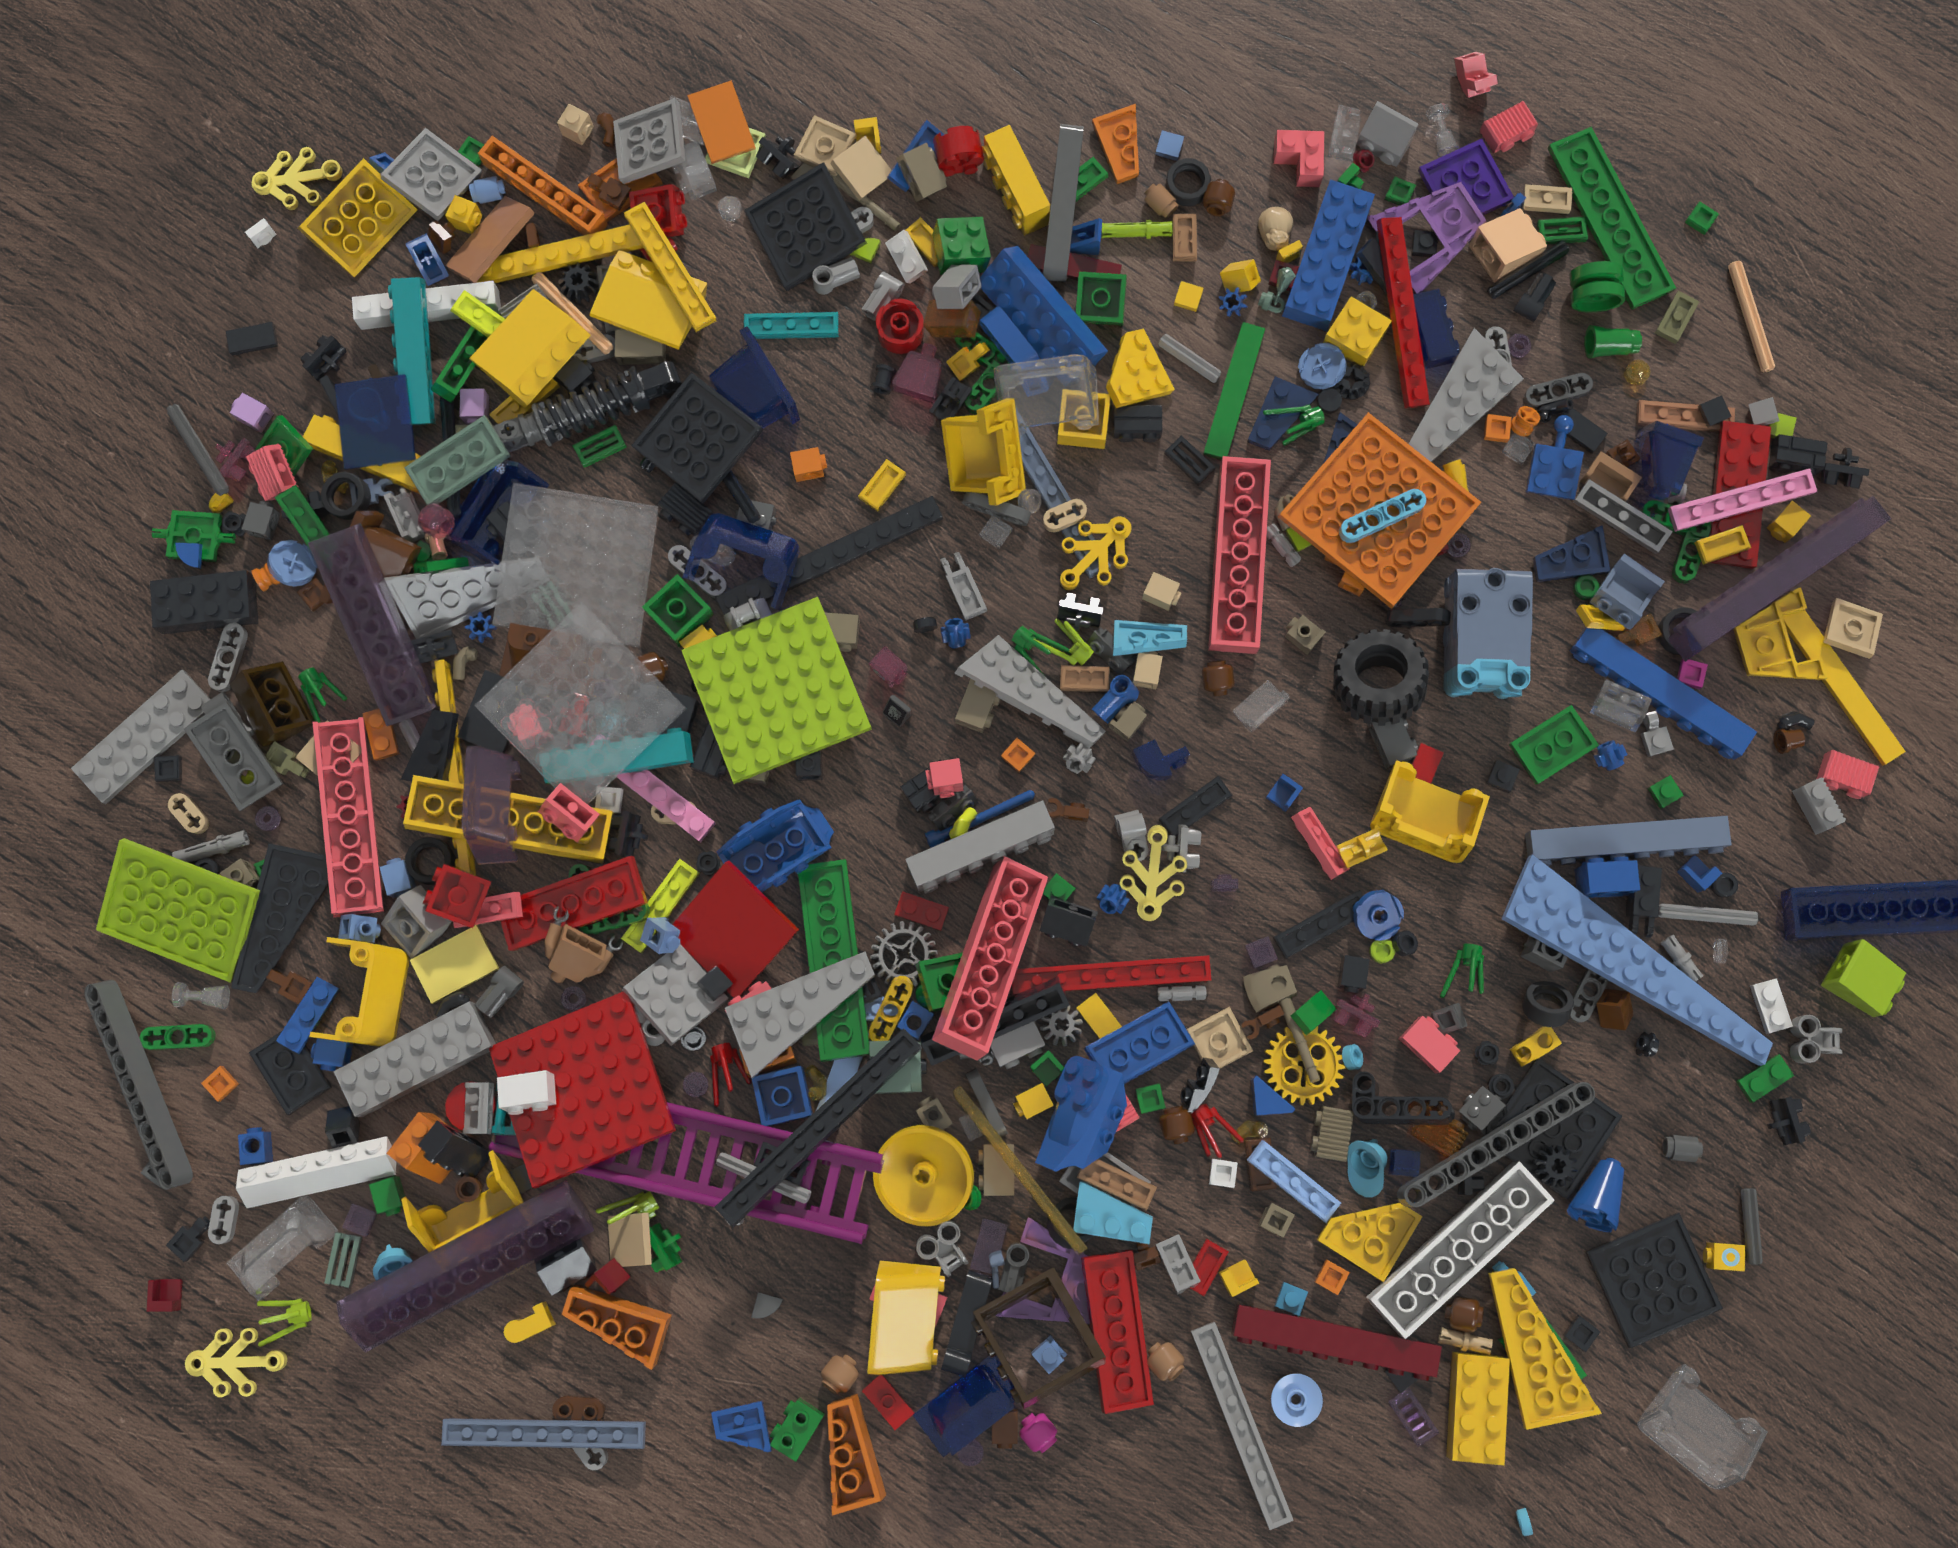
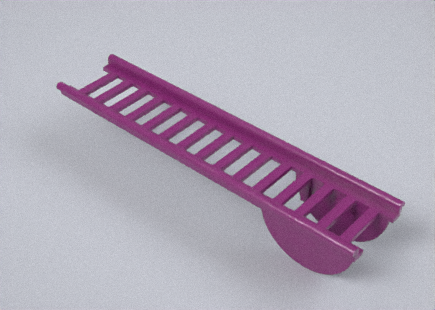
M667 1102L674 1124L687 1127L675 1177L662 1174L672 1133L659 1138L651 1171L638 1168L644 1147L643 1144L631 1149L627 1165L615 1162L616 1156L575 1173L715 1207L734 1189L737 1177L736 1173L727 1170L722 1188L709 1185L722 1135L735 1138L731 1156L741 1160L746 1141L759 1144L756 1153L757 1157L763 1141L778 1147L793 1132ZM698 1130L711 1132L699 1182L686 1180ZM496 1135L495 1142L492 1141L489 1145V1151L493 1150L495 1153L523 1159L516 1136ZM825 1140L806 1158L811 1163L807 1167V1173L802 1179V1185H800L810 1190L818 1159H822L821 1164L830 1166L820 1207L811 1206L810 1210H807V1203H801L797 1200L795 1206L781 1203L783 1194L773 1190L771 1199H763L747 1216L862 1244L863 1239H866L869 1225L855 1222L854 1220L866 1170L881 1174L884 1154ZM846 1165L855 1167V1172L844 1217L839 1218L831 1216L830 1212L841 1167Z

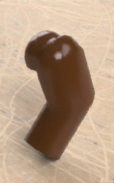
M603 112L596 119L597 124H600L606 131L602 144L607 147H613L615 143L613 121L615 120L611 114Z

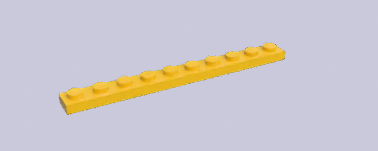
M444 659L434 661L435 669H432V676L438 688V692H435L436 704L438 707L440 706V711L456 713L451 665ZM457 722L448 778L449 782L465 784L460 738L457 737L459 734ZM452 837L453 846L458 852V858L455 859L456 868L476 875L472 841Z

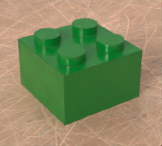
M983 217L938 218L932 236L940 275H943L951 265H977L978 272L984 273L989 265L991 254Z
M1079 272L1076 314L1084 323L1124 326L1127 275Z
M678 574L642 606L645 613L678 647L681 646L679 641L699 626L704 625L714 615L711 608Z

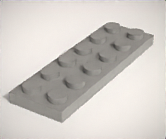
M181 670L71 769L103 804H107L154 762V757H160L186 733L185 727L205 715L201 705L209 701L210 698L184 670Z

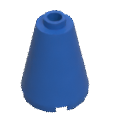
M1613 1158L1599 1161L1567 1208L1568 1215L1576 1221L1580 1217L1586 1221L1585 1226L1598 1231L1612 1232V1229L1617 1230L1624 1179V1168L1619 1161Z

